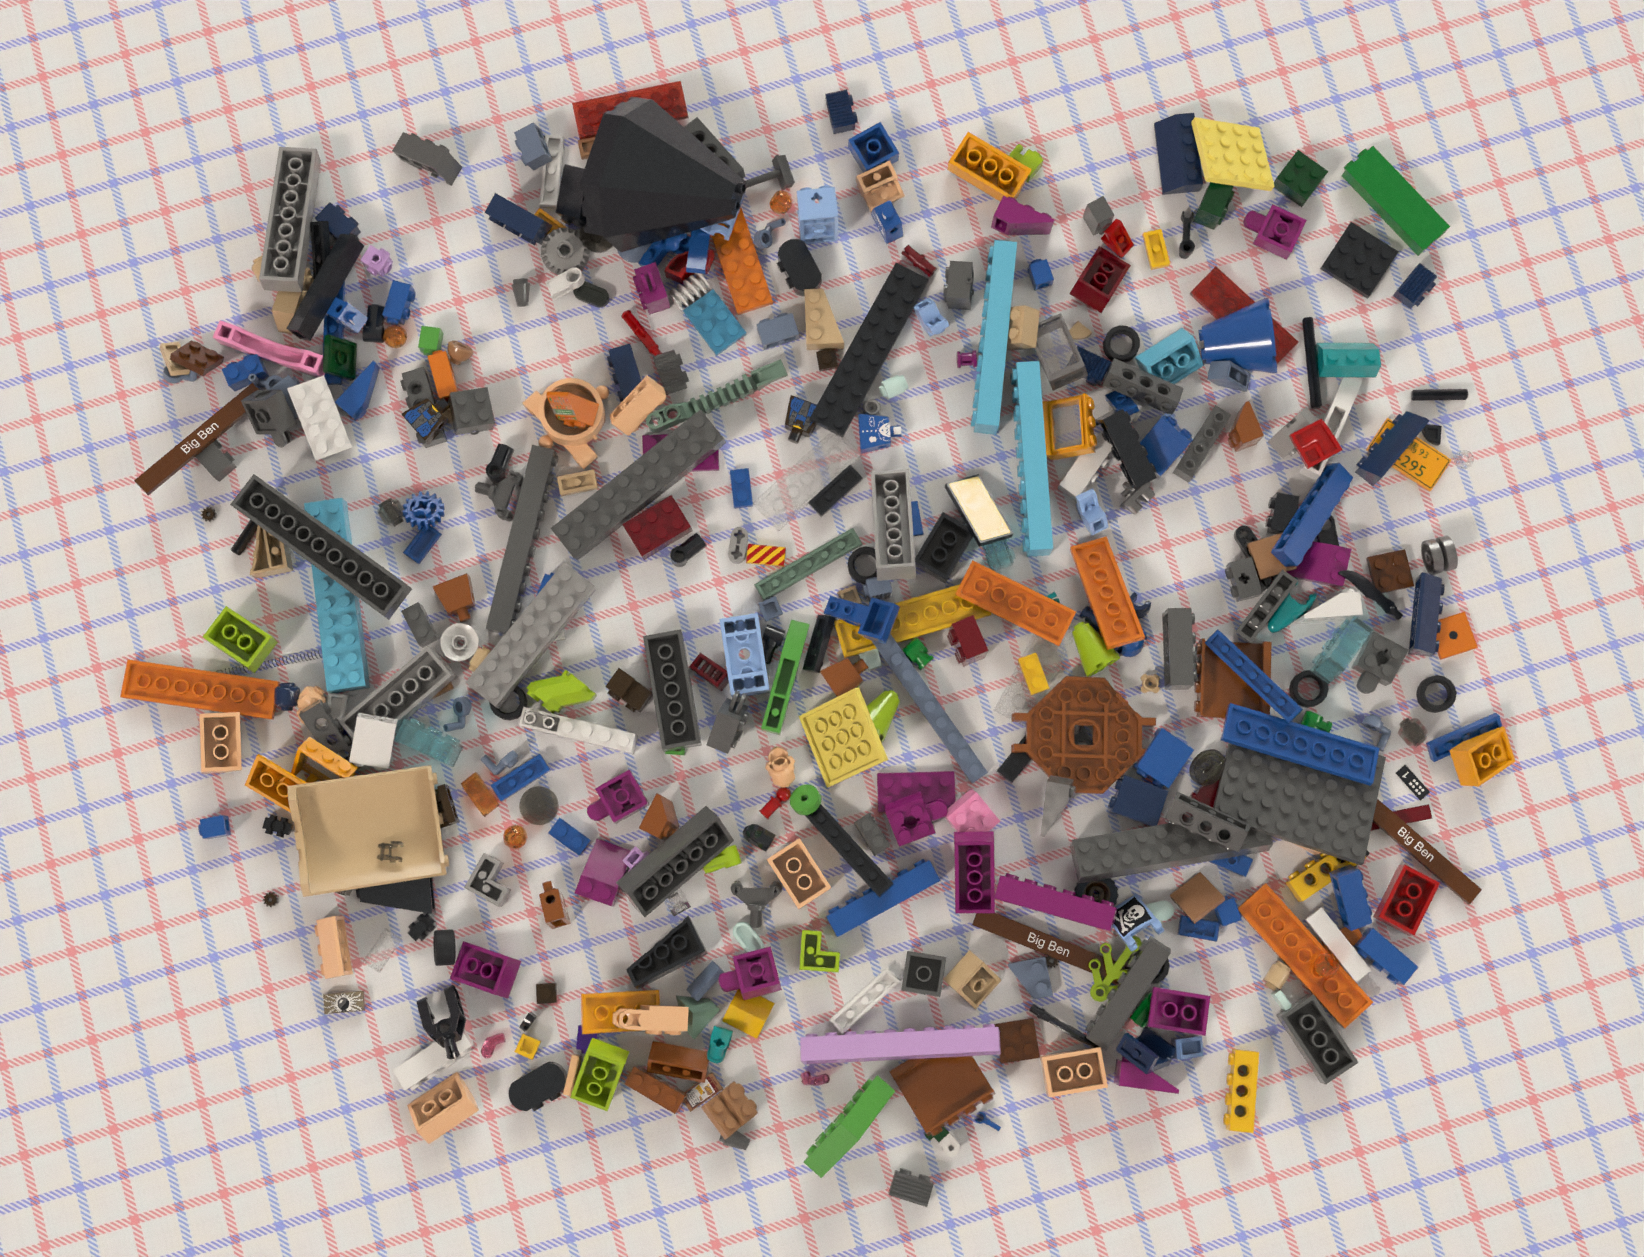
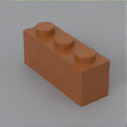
M653 1041L648 1057L647 1072L705 1083L710 1062L707 1059L708 1051Z
M640 1065L632 1068L624 1083L674 1114L681 1110L688 1096L687 1093L653 1073L647 1072Z

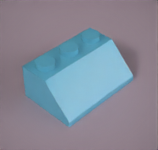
M1183 328L1135 357L1139 369L1173 384L1204 366L1194 336Z

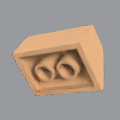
M240 712L199 714L201 773L212 774L241 771Z
M331 916L316 920L315 934L317 937L319 936L320 944H318L317 948L319 956H322L323 964L320 966L322 975H325V979L353 974L344 916Z
M458 1072L407 1105L416 1131L428 1144L479 1111L472 1093Z

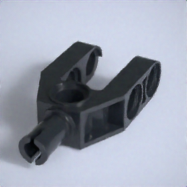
M451 985L444 989L450 1012L449 1018L442 1019L434 1024L433 1019H435V1016L431 1012L427 997L418 1000L417 1007L424 1030L436 1043L445 1048L448 1059H455L453 1053H455L456 1058L460 1055L456 1042L462 1039L466 1018L458 991L454 985Z

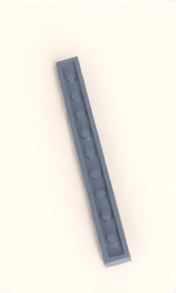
M889 635L886 644L871 640L971 784L987 774V770L892 635Z

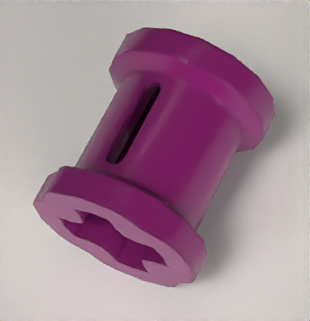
M976 350L968 353L957 351V368H961V366L977 367Z

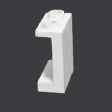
M359 713L356 719L349 762L357 767L368 765L373 766V769L376 770L389 769L398 719Z

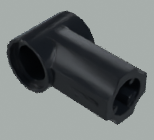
M368 305V320L366 325L363 326L362 332L364 342H384L385 328L383 326L384 317L382 316L384 306Z
M498 443L491 462L486 466V474L493 483H498L505 479V471L514 453V449L508 445ZM493 470H500L498 475H491Z
M695 533L680 546H676L671 550L672 564L676 567L685 566L688 560L707 547L706 543L700 535ZM677 553H681L684 555V558L676 560L674 556Z

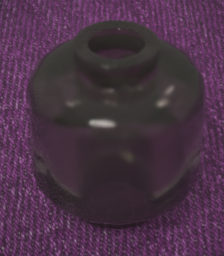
M389 498L378 505L377 513L385 525L393 524L395 527L404 521L402 519L404 517V509L398 499Z
M1406 718L1399 724L1398 735L1408 746L1414 745L1417 747L1427 739L1428 731L1418 718L1411 720Z

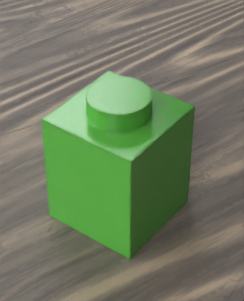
M421 326L418 348L423 355L429 356L434 351L441 350L444 333L440 328Z

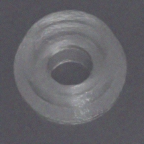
M1461 450L1456 453L1454 462L1458 468L1467 469L1472 466L1474 457L1471 452ZM1462 456L1467 458V462L1462 461Z

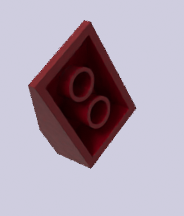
M1099 246L1069 294L1102 313L1131 265Z

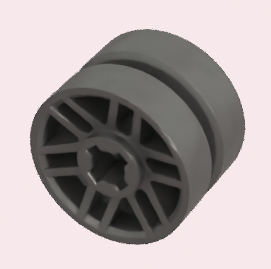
M1448 535L1421 543L1423 563L1429 574L1434 575L1457 568L1458 557L1456 548Z

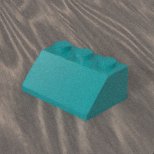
M1316 343L1319 377L1376 378L1381 368L1380 350L1374 343Z

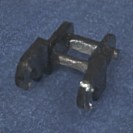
M391 841V844H378V848L381 849L377 859L380 861L390 860V863H396L397 860L402 862V857L391 855L393 848H397L398 845L403 847L404 843L401 841ZM385 849H389V855H384Z

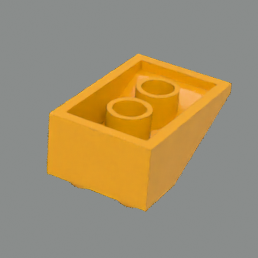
M1504 726L1463 741L1449 750L1461 786L1479 787L1515 762Z

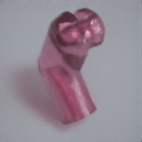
M504 1033L485 1039L481 1047V1054L484 1058L488 1059L492 1056L497 1044L506 1042Z
M809 1071L800 1074L801 1082L804 1085L819 1086L830 1081L828 1074L811 1077Z

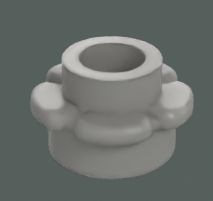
M870 399L863 404V412L867 415L878 416L879 411H881V405L875 399Z

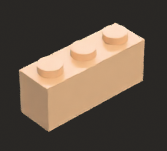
M647 375L609 415L611 424L627 436L632 432H636L647 416L665 401L667 396L664 388Z

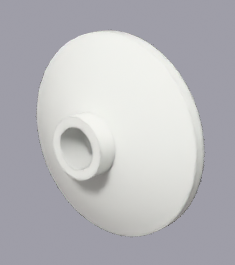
M453 624L445 629L441 636V650L446 657L453 661L468 660L475 654L479 646L478 635L467 624ZM463 640L464 645L459 647L458 642Z

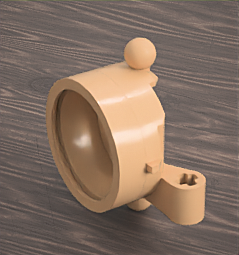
M565 378L551 384L542 395L538 391L531 394L522 404L542 423L547 435L540 437L538 441L539 446L551 448L553 442L558 445L564 446L582 469L590 465L598 456L588 446L587 442L592 439L595 441L598 439L597 435L605 423V409L602 400L607 399L609 396L608 387L600 385L595 389L584 380ZM547 391L569 392L599 404L594 425L585 426V429L579 427L572 429L564 426L562 421L557 420L546 396Z

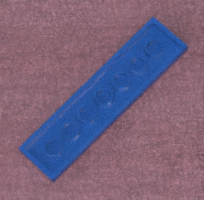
M1232 703L1227 708L1220 740L1369 786L1374 781L1380 749L1295 722L1289 724L1285 719Z

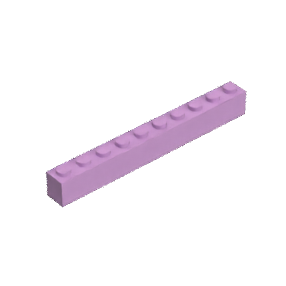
M985 1024L983 1028L965 1025L963 1029L946 1026L943 1027V1030L926 1027L923 1028V1031L907 1028L904 1029V1032L888 1029L884 1030V1033H876V1031L869 1030L864 1031V1034L850 1031L845 1032V1035L825 1033V1036L806 1034V1037H800L801 1062L804 1065L1001 1054L1000 1030L994 1024Z

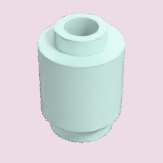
M896 375L882 381L879 390L883 397L886 396L887 399L904 393L908 389V384L903 375Z

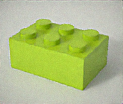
M225 606L203 635V638L253 673L258 670L278 643L272 636L227 606Z
M592 1038L570 1098L608 1111L630 1051Z

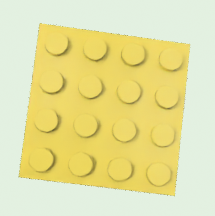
M1197 117L1192 120V128L1206 182L1272 191L1275 186L1260 128Z
M859 687L799 716L827 788L888 760Z

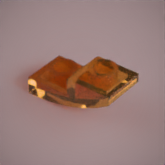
M477 772L460 783L484 817L500 806L492 791L487 788Z

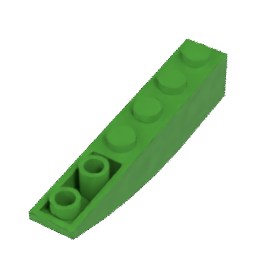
M795 620L790 622L764 715L762 731L781 735L810 624Z

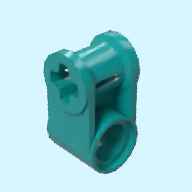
M718 1026L713 1027L709 1042L710 1046L707 1052V1059L710 1062L721 1063L724 1060L732 1038V1030Z

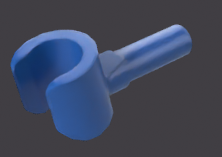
M978 1112L984 1116L983 1121L980 1122L974 1118L977 1123H984L997 1131L1001 1128L990 1121L984 1112Z

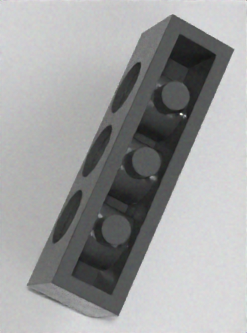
M698 117L684 127L698 140H703L702 143L742 179L746 177L743 167Z
M1115 358L1109 366L1103 382V386L1171 415L1177 408L1184 389Z
M424 367L401 373L403 380H400L403 391H407L408 397L405 399L409 409L427 398L434 405L436 404L428 374ZM415 388H422L419 394H413ZM444 428L429 445L416 433L419 444L422 443L425 448L447 442Z
M1215 405L1173 471L1175 475L1188 483L1190 482L1232 416L1231 414Z
M1282 569L1236 630V633L1249 643H1252L1298 580Z
M319 699L301 710L299 716L315 740L336 754L341 750L347 751L349 755L344 759L349 761L352 740L348 734L344 735L341 731L342 725L339 723V720L337 718L333 719L330 713L332 711L329 705ZM324 718L328 723L325 726H320L317 724V720ZM330 734H335L338 740L331 742L327 737Z
M1177 792L1165 818L1174 825H1181L1187 828L1193 834H1200L1210 842H1217L1224 845L1226 849L1239 852L1251 826L1180 792ZM1185 813H1191L1193 817H1187ZM1203 821L1210 822L1211 826H1206ZM1221 830H1228L1230 834H1224Z

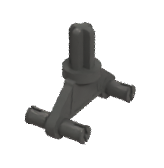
M512 470L508 472L507 478L497 484L489 485L482 482L475 484V492L487 495L492 500L495 507L494 511L498 517L508 522L512 521L511 518H513L507 507L515 485L522 486L523 476Z
M735 881L731 885V892L747 905V909L750 910V926L753 928L761 927L762 910L781 893V884L778 881H774L770 888H743L740 881Z

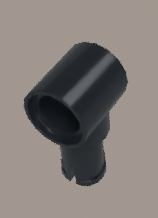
M768 624L762 641H764L765 663L770 665L775 648L777 649L778 646H781L786 630Z

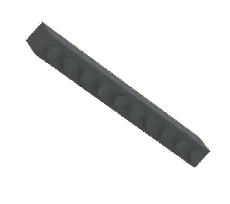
M536 445L531 447L486 625L488 631L505 634L515 623L516 614L520 613L522 602H520L521 594L524 595L526 591L525 578L529 576L531 571V565H529L530 558L534 557L536 550L534 542L535 539L538 540L540 535L539 522L543 521L545 515L543 506L549 499L548 486L553 483L554 474H552L553 467H556L558 463V456H556L557 453L554 449Z

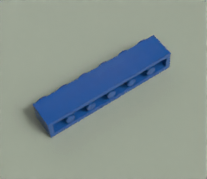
M1332 463L1325 466L1321 476L1318 477L1273 547L1271 553L1285 567L1298 566L1302 562L1305 553L1311 548L1312 542L1321 532L1324 523L1330 518L1331 512L1339 504L1340 498L1349 488L1350 482L1354 477L1340 463Z
M922 859L914 864V869L908 871L906 868L898 872V877L892 880L894 885L880 898L869 888L862 892L863 897L857 899L854 896L845 901L846 906L841 909L839 906H836L829 910L830 915L826 917L836 936L843 935L941 881L930 860L925 862Z

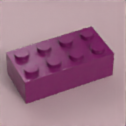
M994 831L954 832L955 914L995 913Z

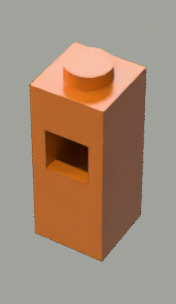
M438 350L429 355L428 360L440 400L443 398L448 402L449 394L451 392H458V387L449 355L446 351Z

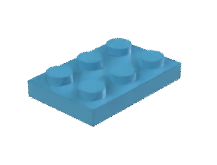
M714 289L683 310V313L716 356L747 335L746 331Z

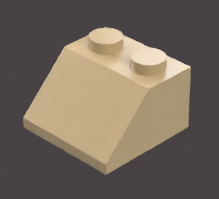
M1026 305L1011 307L1007 351L1036 348L1039 310Z
M970 950L943 979L975 1010L1002 981Z

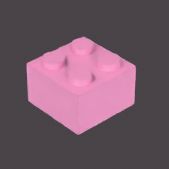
M972 789L947 809V815L944 817L956 832L990 831L1000 822L979 794Z

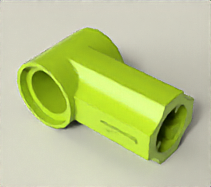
M737 846L726 847L703 867L705 874L741 864L742 861Z

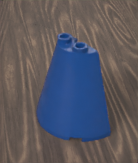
M1261 299L1202 326V330H1198L1199 340L1204 341V348L1201 349L1202 360L1206 359V364H1211L1212 361H1231L1245 370L1277 373L1276 347L1269 299Z

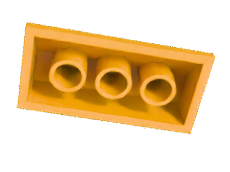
M967 132L952 155L947 168L948 171L1000 202L1003 196L1016 199L1032 169L970 132Z
M258 754L245 786L290 812L287 786L305 784L307 782Z

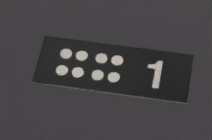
M1406 765L1396 772V775L1420 801L1430 793Z

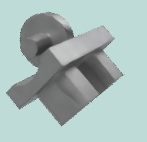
M1124 482L1122 486L1125 490L1121 495L1126 497L1130 494V496L1120 507L1123 510L1128 509L1133 514H1137L1143 506L1136 499L1141 496L1148 502L1155 496V493L1149 487L1151 483L1148 482L1135 490V488H1131L1128 482Z

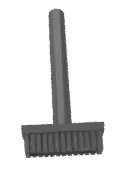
M776 155L772 160L775 170L746 180V188L774 178H778L782 190L792 187L795 181L786 155Z

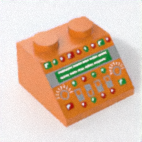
M547 391L546 396L557 420L563 421L564 426L571 428L576 426L585 429V426L594 425L599 404L569 392Z

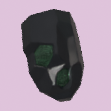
M757 824L748 825L743 830L744 838L767 852L776 836Z

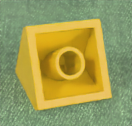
M738 989L722 1021L757 1039L775 1003L762 996L744 1000L741 989Z

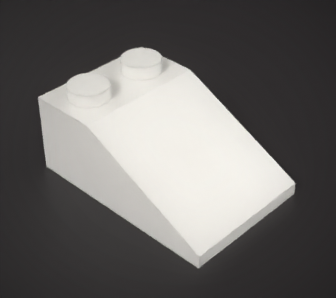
M1354 589L1342 590L1341 593H1337V596L1298 618L1296 624L1354 620L1363 615L1360 592H1354Z

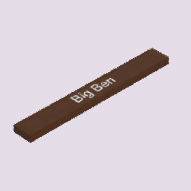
M251 383L136 478L134 482L149 496L243 418L247 413L241 400L259 389Z
M1377 799L1373 822L1466 904H1471L1482 889Z
M976 913L972 923L975 927L1092 973V970L1089 968V962L1091 959L1096 958L1101 963L1099 969L1101 977L1105 978L1107 975L1104 957L996 913ZM1095 961L1091 963V966L1093 968H1097L1099 966L1098 963Z

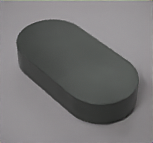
M584 281L582 286L573 290L574 296L578 300L595 307L602 308L609 303V294L605 289Z

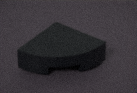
M1427 424L1422 429V434L1428 442L1439 446L1442 426Z
M529 1012L519 1028L524 1032L527 1031L537 1016Z

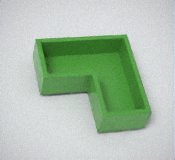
M878 1075L872 1081L868 1079L861 1087L863 1090L859 1088L852 1096L853 1102L850 1100L843 1108L844 1114L841 1112L825 1131L815 1140L816 1146L813 1144L807 1150L806 1154L808 1156L804 1163L820 1178L860 1140L894 1094L895 1090Z

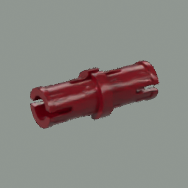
M909 244L904 248L905 251H902L901 254L910 260L915 268L918 267L928 275L929 278L937 270L936 267L925 259L923 254L920 255Z

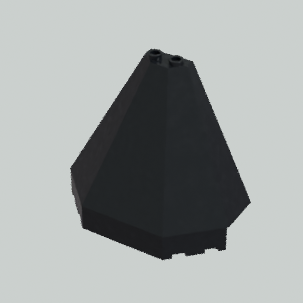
M630 97L628 98L629 101L621 102L614 107V110L603 114L579 183L580 191L584 192V200L581 203L582 213L587 221L584 227L585 233L604 236L618 251L624 252L736 217L740 209L742 196L746 191V181L652 99Z

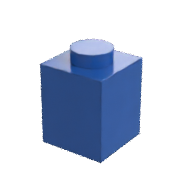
M1047 259L1033 260L1029 264L1027 271L1034 291L1051 286L1054 278Z
M221 815L200 819V824L198 825L200 836L203 839L230 836L229 817Z
M1227 895L1224 896L1225 901L1214 909L1220 926H1226L1242 920L1235 899L1228 898Z

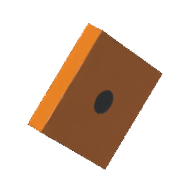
M1465 612L1438 620V622H1441L1440 633H1437L1436 641H1439L1437 653L1440 660L1478 648Z

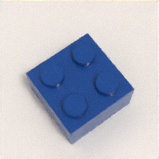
M881 122L848 139V149L863 173L887 161H890L891 164L899 161V151Z

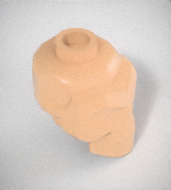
M307 686L299 694V699L297 700V707L299 709L296 714L304 725L305 723L299 716L300 711L319 699L323 703L326 702V698L323 695L325 692L318 686Z
M776 746L768 754L769 761L766 763L765 769L772 777L774 785L788 787L795 780V760L792 756H788V752L784 748Z

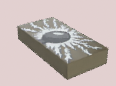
M364 991L323 994L324 1014L365 1011Z

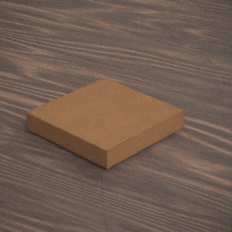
M1282 533L1247 544L1259 580L1278 575L1282 569L1288 572L1297 568L1296 566L1285 567L1271 553Z
M1201 872L1170 894L1171 899L1194 924L1225 901L1224 896Z

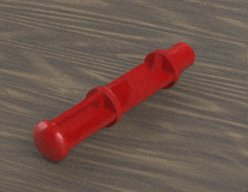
M624 311L621 315L622 319H624L634 334L648 349L649 353H653L654 356L662 354L658 349L659 346L631 311Z

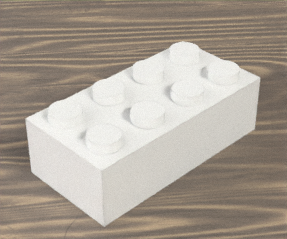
M324 375L287 388L316 461L352 448Z

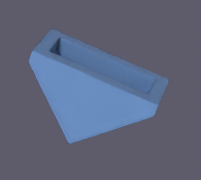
M1202 1036L1171 1038L1172 1046L1176 1048L1174 1059L1182 1060L1204 1056Z

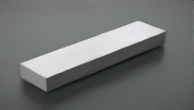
M545 135V141L553 161L543 165L539 207L556 209L561 184L565 138L559 135Z
M1322 907L1305 919L1355 982L1371 971Z
M888 967L885 968L833 1015L829 1021L841 1034H844L898 985L900 981Z

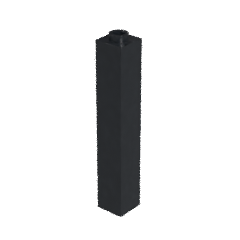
M351 233L349 235H339L286 329L299 339L311 341L363 250L364 245L356 235Z

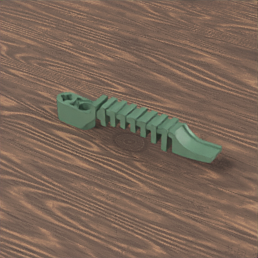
M780 359L751 371L752 376L750 377L744 374L741 381L737 378L733 380L734 384L732 385L727 383L725 388H716L717 391L714 393L709 391V395L705 397L703 394L699 395L700 399L695 400L693 397L687 403L671 404L656 410L647 416L646 424L652 432H662L688 420L700 409L704 414H709L714 409L718 410L721 406L725 407L730 402L734 403L739 398L743 399L746 395H752L755 391H760L768 384L784 378L788 374ZM671 411L678 412L675 418H668ZM655 419L658 421L657 426H655L653 422Z

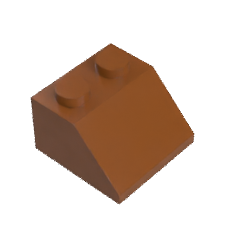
M1249 401L1245 402L1238 411L1228 435V443L1231 448H1234L1235 452L1256 445L1264 436Z
M656 793L639 829L663 841L668 839L679 829L673 802Z

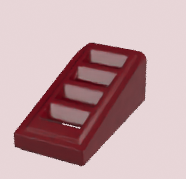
M701 652L689 666L692 671L720 691H723L729 683L727 670ZM703 660L706 661L700 670L697 669ZM709 665H711V668L708 670V672L704 674ZM717 669L718 672L715 674V676L713 678H710Z

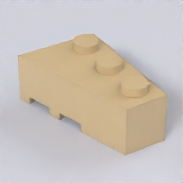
M305 268L302 292L278 291L272 313L278 332L292 334L286 328L314 281L309 268Z
M804 289L807 350L844 349V341L824 289Z
M258 525L250 575L254 578H261L293 571L290 548Z

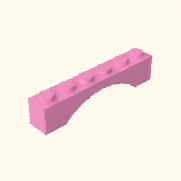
M221 320L218 323L213 338L221 345L247 354H257L262 359L317 378L325 375L323 373V355L276 343Z

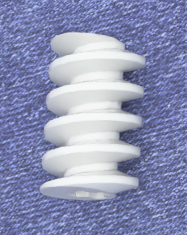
M695 273L696 278L692 275L689 276L690 282L683 280L684 287L678 284V291L674 288L671 289L672 295L669 294L679 310L683 311L682 304L689 307V299L695 302V295L701 298L700 291L707 294V286L711 288L702 274Z

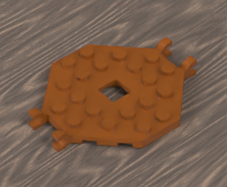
M1066 676L1028 713L1014 712L1012 714V722H1026V744L1011 745V753H1026L1048 777L1052 775L1074 779L1075 793L1103 794L1142 757L1146 749L1142 748V726H1156V718H1142L1131 708L1119 692L1114 690L1105 678ZM1075 725L1093 726V745H1078L1074 743Z

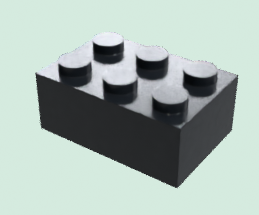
M942 512L915 557V566L946 584L973 539L968 527Z

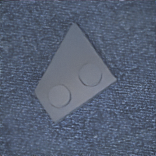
M1045 956L1008 963L1010 970L1033 999L1053 996Z

